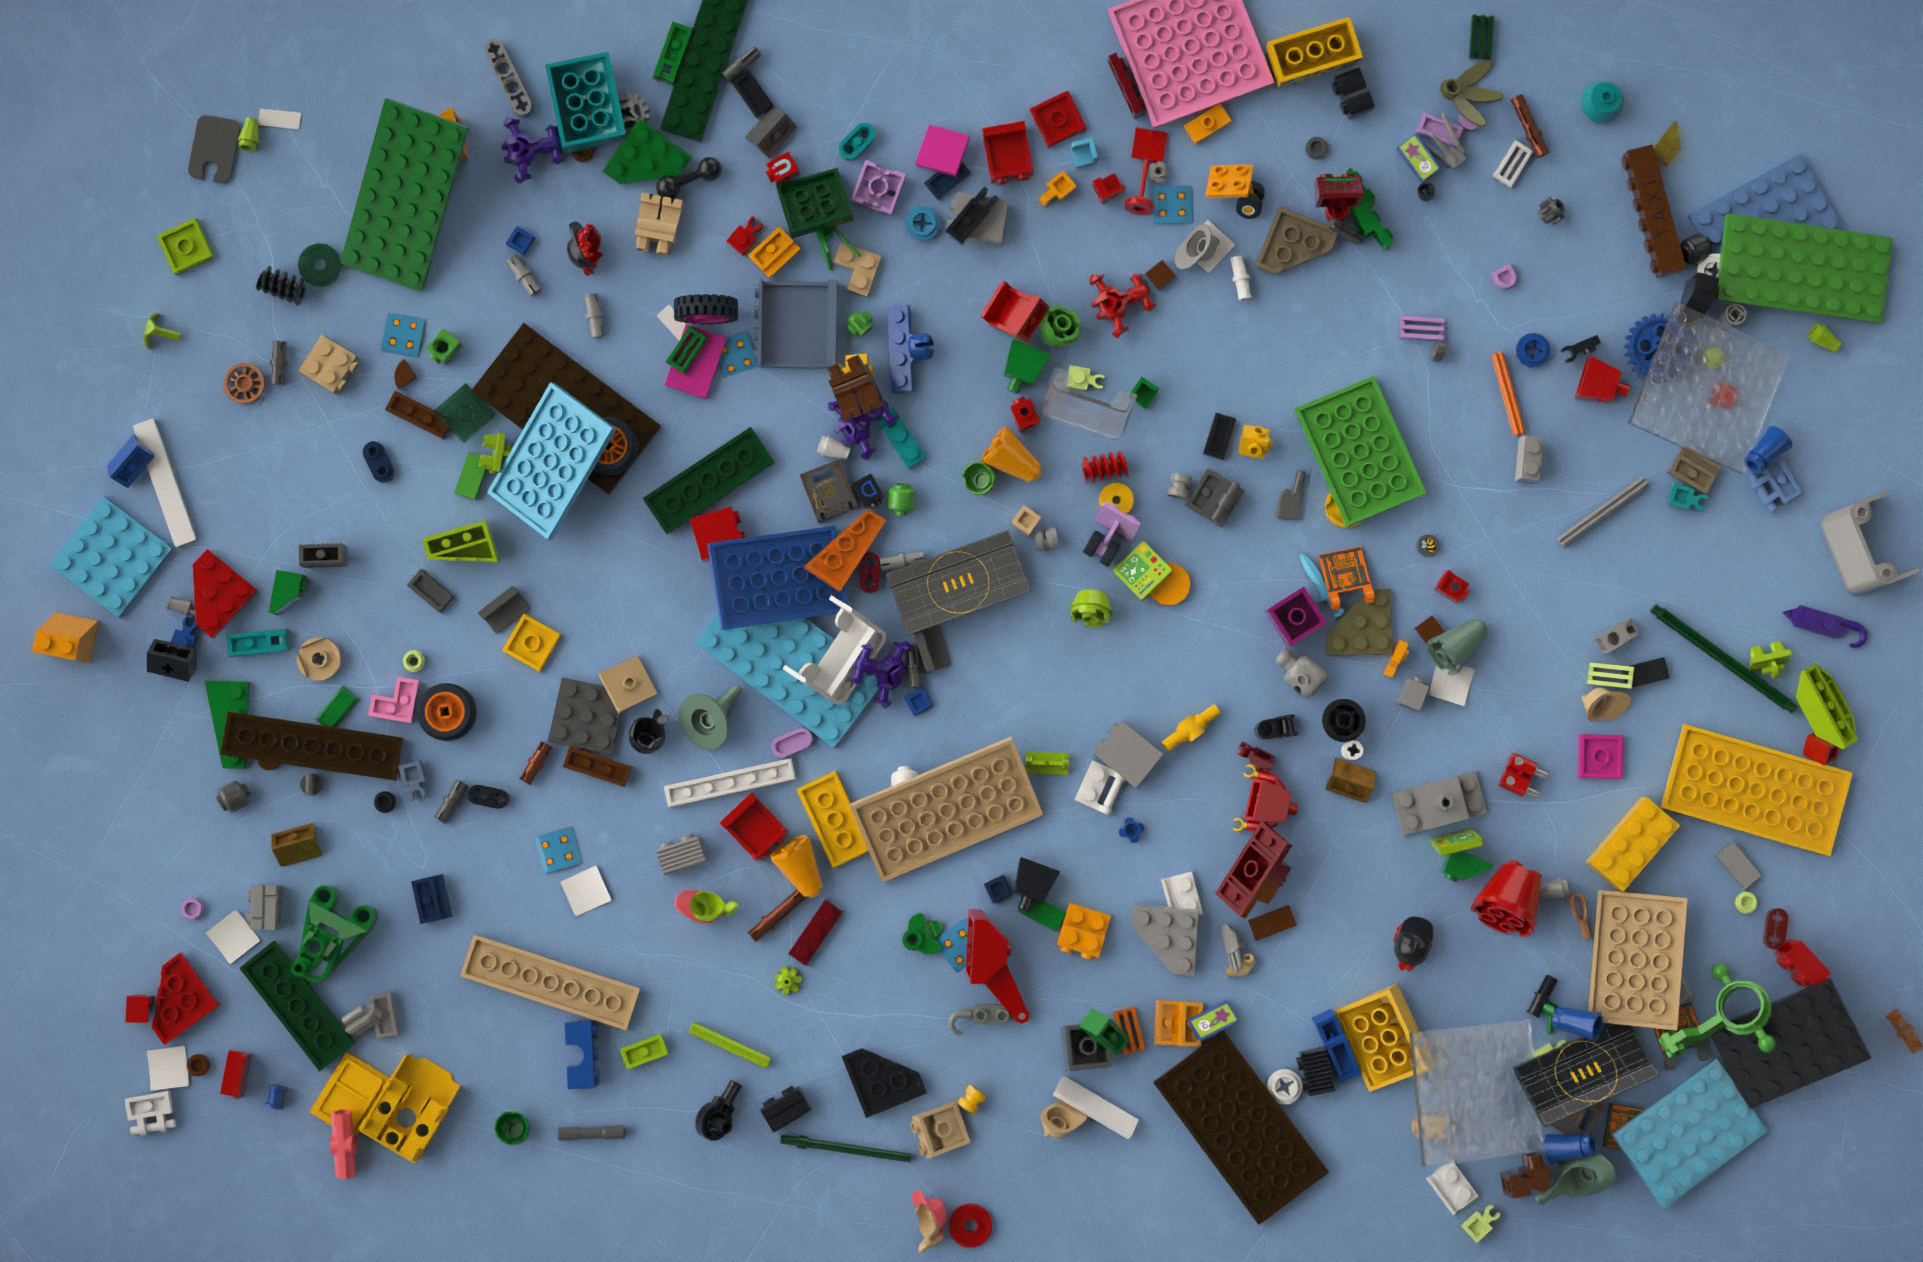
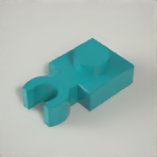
M1673 483L1666 505L1686 511L1690 509L1691 505L1696 511L1701 512L1705 508L1699 506L1698 501L1699 499L1706 501L1708 496L1704 494L1694 496L1695 489Z

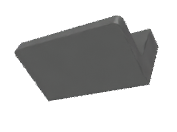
M773 106L745 138L754 144L764 156L770 158L797 129V126L786 113Z
M511 586L481 609L478 614L498 634L528 611L530 606L514 586Z
M938 625L914 633L926 673L951 665Z

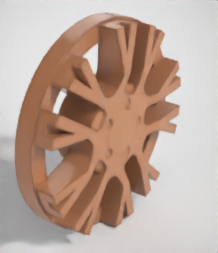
M248 363L237 364L231 367L225 375L224 390L228 397L237 403L249 404L255 402L265 390L264 376L254 365ZM243 367V375H239L236 369ZM248 367L251 368L249 376L246 375ZM257 372L259 377L252 379V375ZM232 373L237 376L236 380L230 377ZM228 381L235 382V386L228 388ZM254 382H261V384L254 385ZM253 388L259 389L256 395L252 392ZM238 389V391L234 395L231 394L233 391ZM242 392L244 393V400L238 399L239 394ZM247 392H250L252 398H248Z

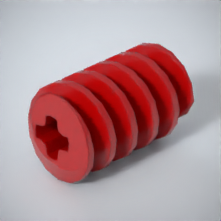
M1117 451L1116 458L1112 452H1109L1108 459L1104 454H1100L1099 461L1095 455H1092L1091 462L1087 457H1083L1082 472L1085 484H1087V478L1089 477L1092 483H1095L1096 476L1099 477L1101 482L1104 481V475H1107L1109 480H1112L1113 473L1116 474L1118 479L1121 478V472H1124L1126 477L1129 476L1126 458L1121 451Z

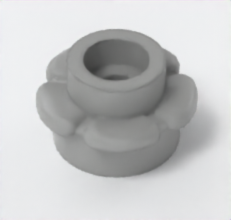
M1163 162L1152 163L1149 167L1148 176L1152 181L1162 183L1169 176V169L1166 168V164Z

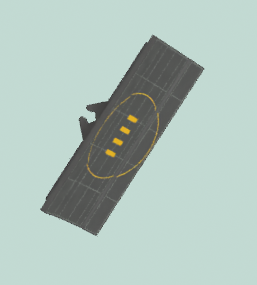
M1009 530L886 573L908 635L1031 592Z

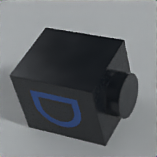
M871 473L852 483L865 509L869 506L873 509L882 504L881 500L884 499V495Z

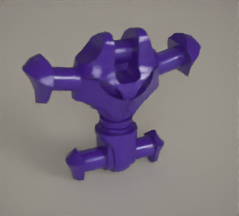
M507 117L504 120V127L510 128L512 135L501 145V148L504 151L508 150V155L504 157V162L519 166V173L514 177L517 183L521 184L528 179H532V176L527 174V166H531L530 163L537 153H544V155L552 153V162L557 165L565 161V157L561 156L562 144L557 136L558 126L549 125L545 128L549 138H541L540 141H535L528 137L525 132H520L518 124H520L521 119Z
M885 401L882 407L865 414L863 413L845 422L841 416L834 431L836 434L842 431L846 436L841 441L843 444H860L863 450L860 457L869 461L873 452L877 450L876 448L871 449L867 440L870 438V423L878 421L880 416H883L886 426L893 425L897 420V415L893 417L889 411V404ZM828 402L829 411L835 410L841 416L842 412L838 402Z
M908 641L894 642L897 648L893 655L889 654L879 663L875 659H869L871 651L874 650L872 645H861V648H863L861 656L855 661L856 670L854 676L850 677V680L855 685H859L863 682L861 680L864 672L869 676L875 675L877 687L881 690L879 698L874 700L884 709H887L892 704L888 700L889 690H894L901 685L902 673L906 672L901 657L904 651H910V643Z

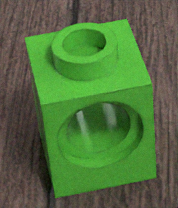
M443 328L427 349L431 352L429 357L439 364L442 361L447 365L463 345ZM444 343L448 344L447 352L439 353V346Z

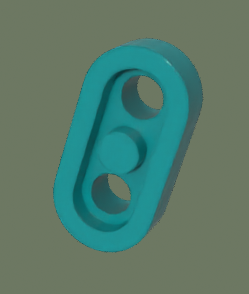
M869 123L858 124L840 142V156L847 161H852L861 155L875 140L874 127ZM863 132H867L869 136L867 138H862L861 134ZM848 147H852L854 151L852 153H847L846 149Z

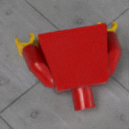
M1250 764L1246 766L1253 769L1254 772L1252 775L1243 773L1247 779L1257 777V779L1252 780L1244 819L1248 821L1244 822L1242 818H1235L1234 821L1239 820L1242 823L1241 828H1233L1235 831H1240L1243 828H1246L1247 831H1255L1261 821L1275 828L1279 822L1284 823L1286 821L1287 814L1292 816L1297 814L1298 804L1290 802L1292 794L1286 790L1285 784L1277 775L1263 770L1257 771Z

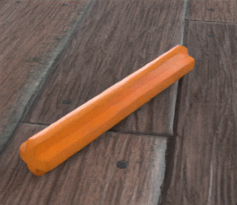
M1498 352L1492 355V361L1514 436L1522 435L1525 433V428L1504 353Z

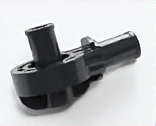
M730 1079L722 1095L714 1096L711 1102L706 1103L699 1110L695 1120V1127L700 1136L710 1141H717L732 1130V1113L735 1110L733 1101L742 1089L739 1083Z

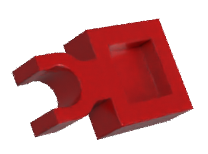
M754 216L748 220L746 228L739 225L726 240L742 256L757 240L753 234L759 232L764 227L762 223L758 227L751 226L755 220Z

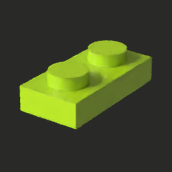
M662 1033L620 1048L627 1070L669 1054Z

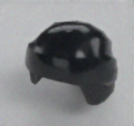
M655 709L652 718L641 717L636 719L629 730V742L632 748L642 754H652L658 751L665 741L663 723L667 722L669 717L662 715L659 709Z

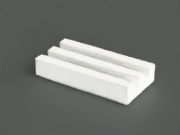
M1515 140L1492 178L1511 188L1534 151ZM1518 147L1519 151L1517 152L1516 156L1512 160L1504 175L1501 176L1500 172L1502 171L1503 167L1507 163L1515 148ZM1523 151L1526 152V156L1524 157L1523 161L1521 162L1513 177L1509 181L1506 178L1510 174L1511 170L1515 166Z

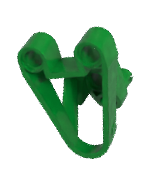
M323 885L316 888L308 903L300 951L293 966H291L292 973L310 982H320L327 979L371 932L378 917L374 907L370 905L358 906L348 919L333 911L339 899V892L334 886ZM324 890H328L331 894L328 902L322 900L321 895ZM363 910L369 913L370 917L367 922H363L360 919V913ZM320 923H323L340 933L335 936L318 926ZM358 935L340 955L344 940ZM313 941H317L320 944V951L318 953L313 952L311 949ZM322 961L328 962L322 976H310L316 971Z

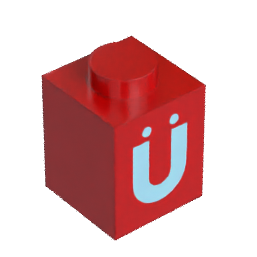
M789 151L766 163L768 170L765 173L771 183L775 181L776 185L785 183L800 175V171Z

